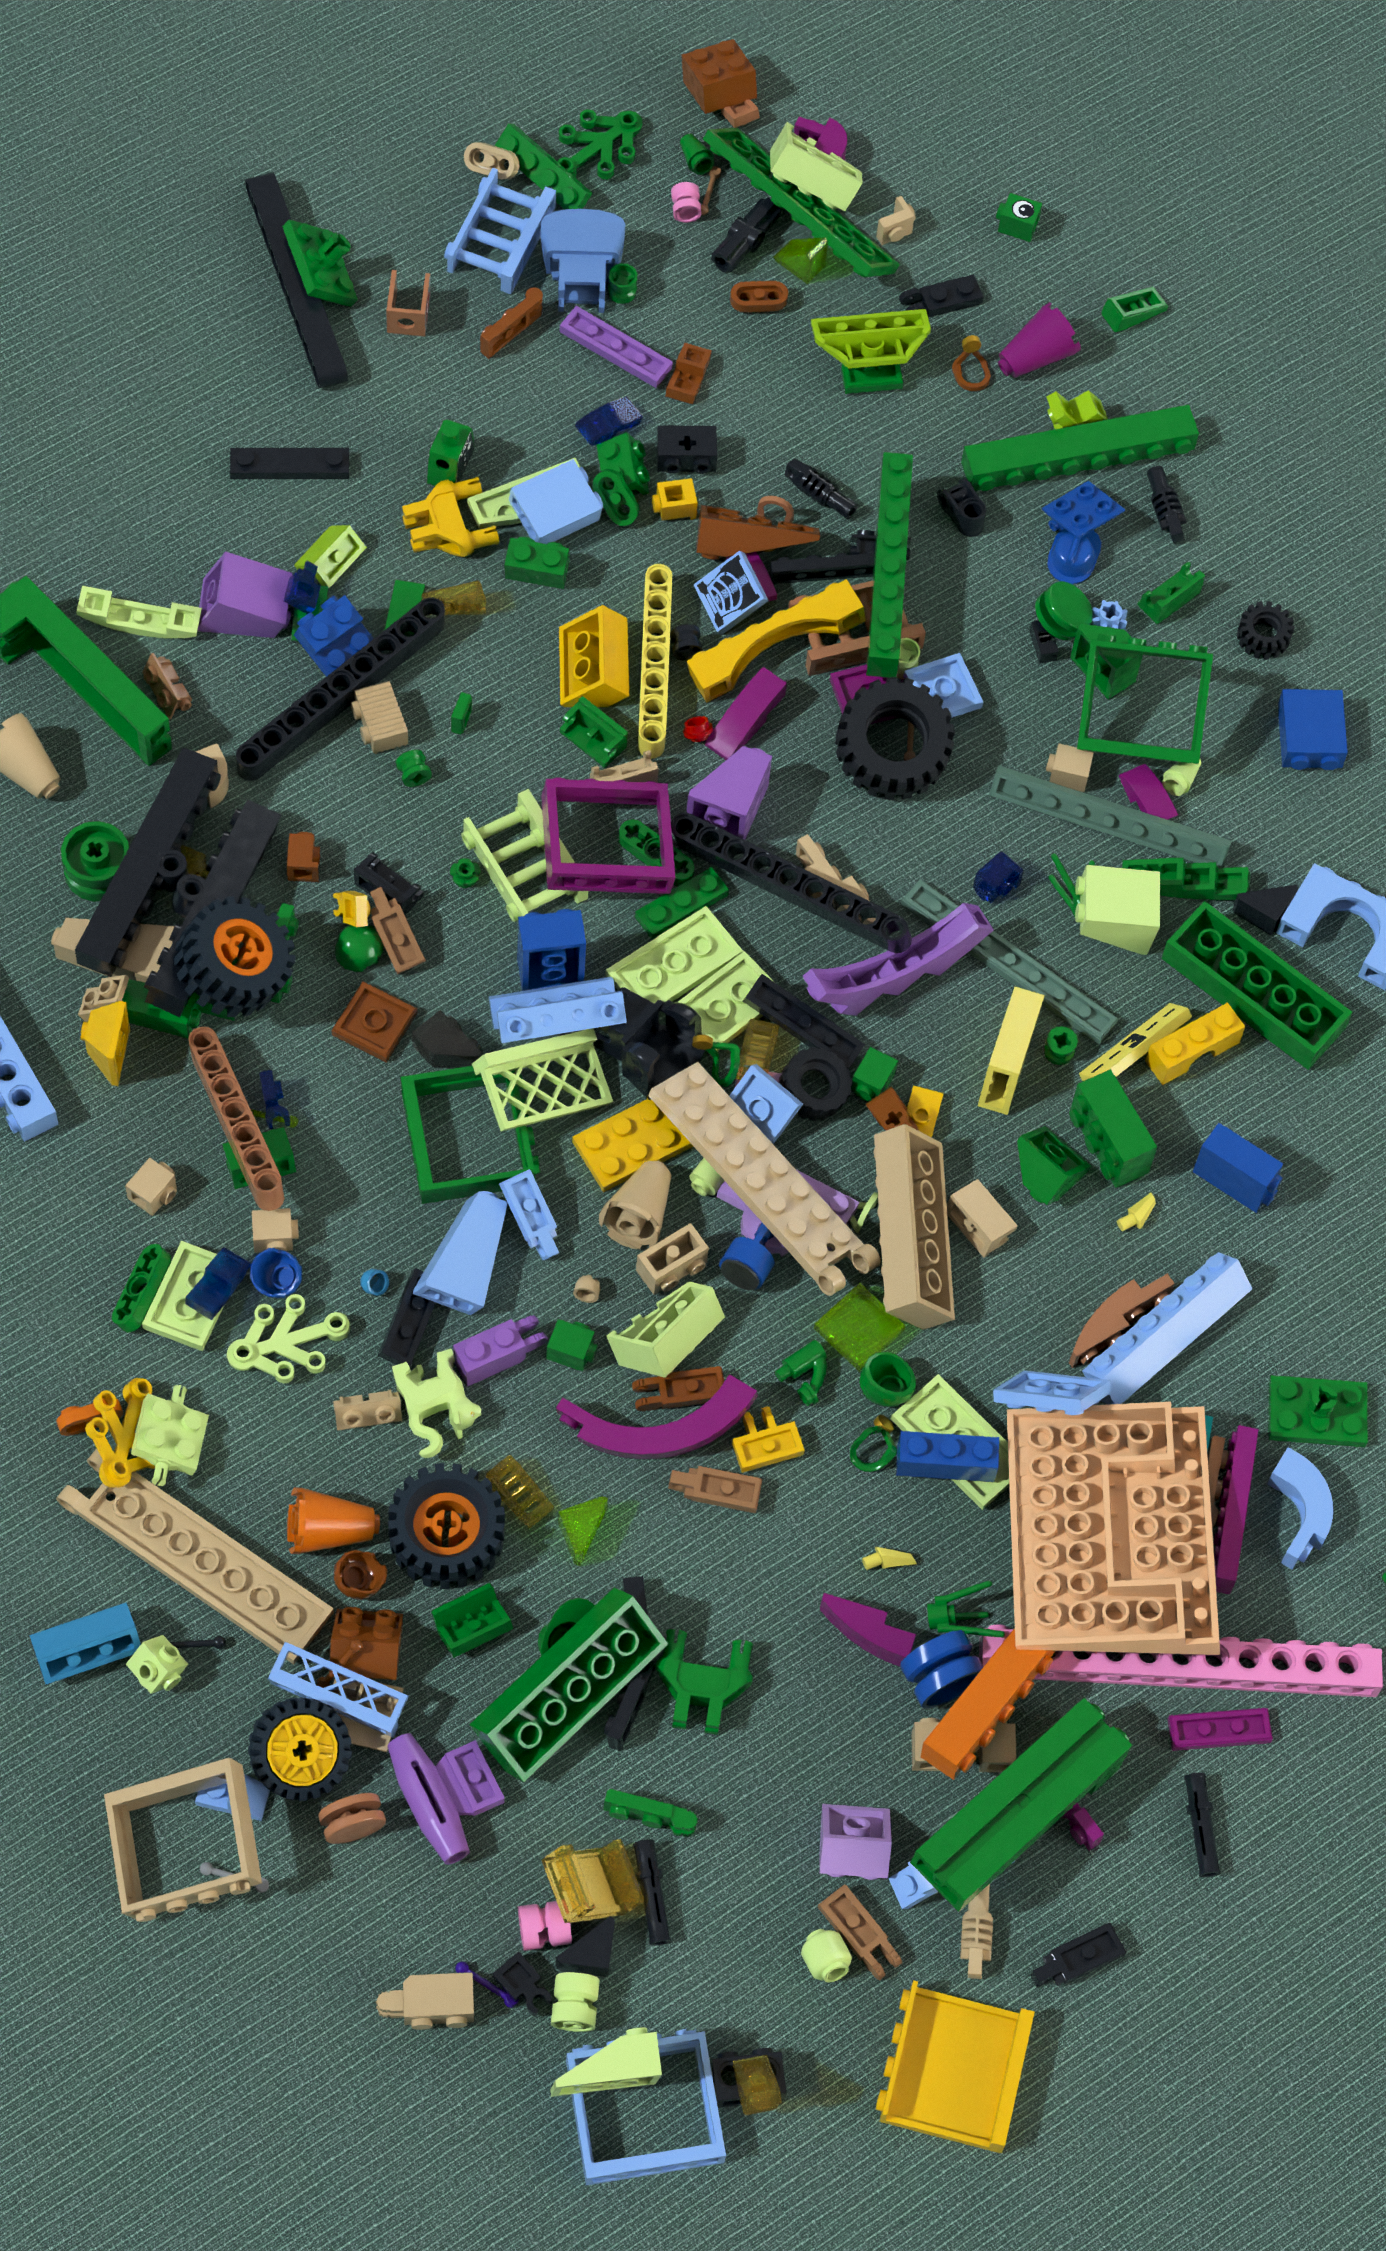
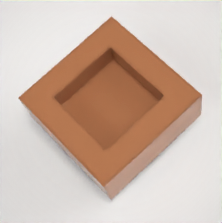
M750 99L721 109L722 115L734 128L746 125L760 118L758 107Z

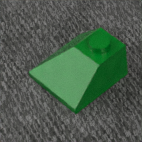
M1046 1126L1023 1134L1017 1140L1023 1185L1030 1190V1195L1040 1203L1049 1205L1058 1201L1092 1167Z

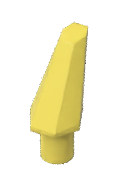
M1149 1193L1135 1205L1128 1208V1215L1117 1220L1121 1231H1125L1133 1226L1139 1229L1142 1228L1156 1204L1152 1193Z
M875 1547L876 1553L862 1558L866 1570L879 1565L886 1569L888 1567L917 1564L910 1553Z

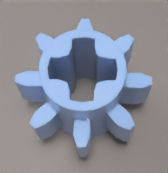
M1102 600L1100 609L1093 607L1091 625L1126 630L1127 621L1125 619L1128 611L1126 609L1122 610L1118 601L1106 602Z

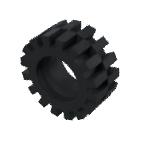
M1262 601L1257 602L1256 607L1252 604L1248 606L1247 611L1243 612L1238 627L1237 639H1240L1239 645L1241 648L1246 646L1245 652L1248 655L1254 651V658L1259 659L1260 654H1264V660H1269L1271 654L1273 658H1277L1280 652L1283 654L1289 646L1294 631V626H1292L1294 621L1292 617L1288 618L1289 612L1287 609L1281 612L1282 606L1278 603L1274 608L1271 607L1272 602L1267 601L1266 606H1263ZM1257 624H1267L1272 626L1277 634L1273 637H1265L1258 634L1254 627Z

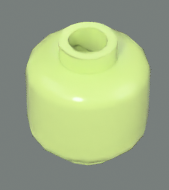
M818 1929L810 1933L802 1947L801 1955L812 1976L815 1979L824 1980L828 1983L835 1982L844 1977L849 1970L848 1967L851 1964L852 1956L841 1935L836 1931H825L824 1929Z

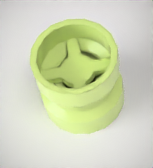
M901 639L900 659L896 678L904 679L905 670L918 666L921 651L920 646L913 639Z

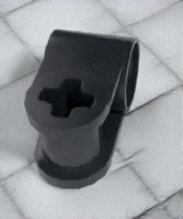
M966 478L960 479L955 486L948 489L941 488L937 491V498L941 508L949 515L963 535L974 537L982 533L985 523L986 506Z

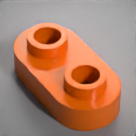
M102 1398L103 1403L108 1405L107 1401ZM116 1399V1405L113 1408L120 1419L124 1413L120 1401ZM92 1403L83 1407L71 1406L62 1410L56 1422L60 1434L70 1436L85 1432L87 1423L93 1418L103 1417Z

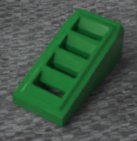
M1152 286L1107 298L1101 313L1116 333L1167 311L1168 305ZM1145 299H1147L1150 302L1151 306L1147 304Z

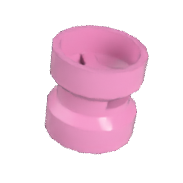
M681 182L673 186L671 196L674 203L673 217L675 220L688 223L699 219L701 216V204L698 202L700 199L699 187L691 182Z

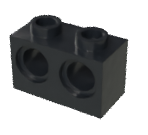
M759 2048L753 2050L752 2055L738 2056V2052L732 2051L720 2053L717 2055L718 2058L712 2059L711 2072L718 2108L785 2101L787 2091L781 2051L773 2052L772 2048ZM762 2067L769 2068L773 2071L775 2078L769 2082L761 2081L757 2077L756 2071ZM727 2071H733L740 2077V2082L733 2086L727 2085L722 2081L721 2075Z

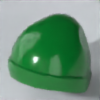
M890 1352L873 1354L868 1358L860 1373V1388L864 1396L870 1402L879 1406H898L911 1399L915 1392L916 1378L913 1370L906 1361L896 1354Z

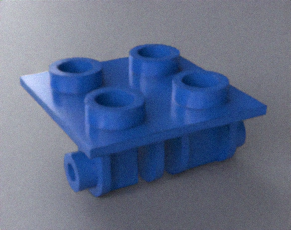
M1087 481L1044 506L1042 511L1051 517L1048 524L1052 531H1062L1065 528L1079 539L1125 512V509L1090 481Z

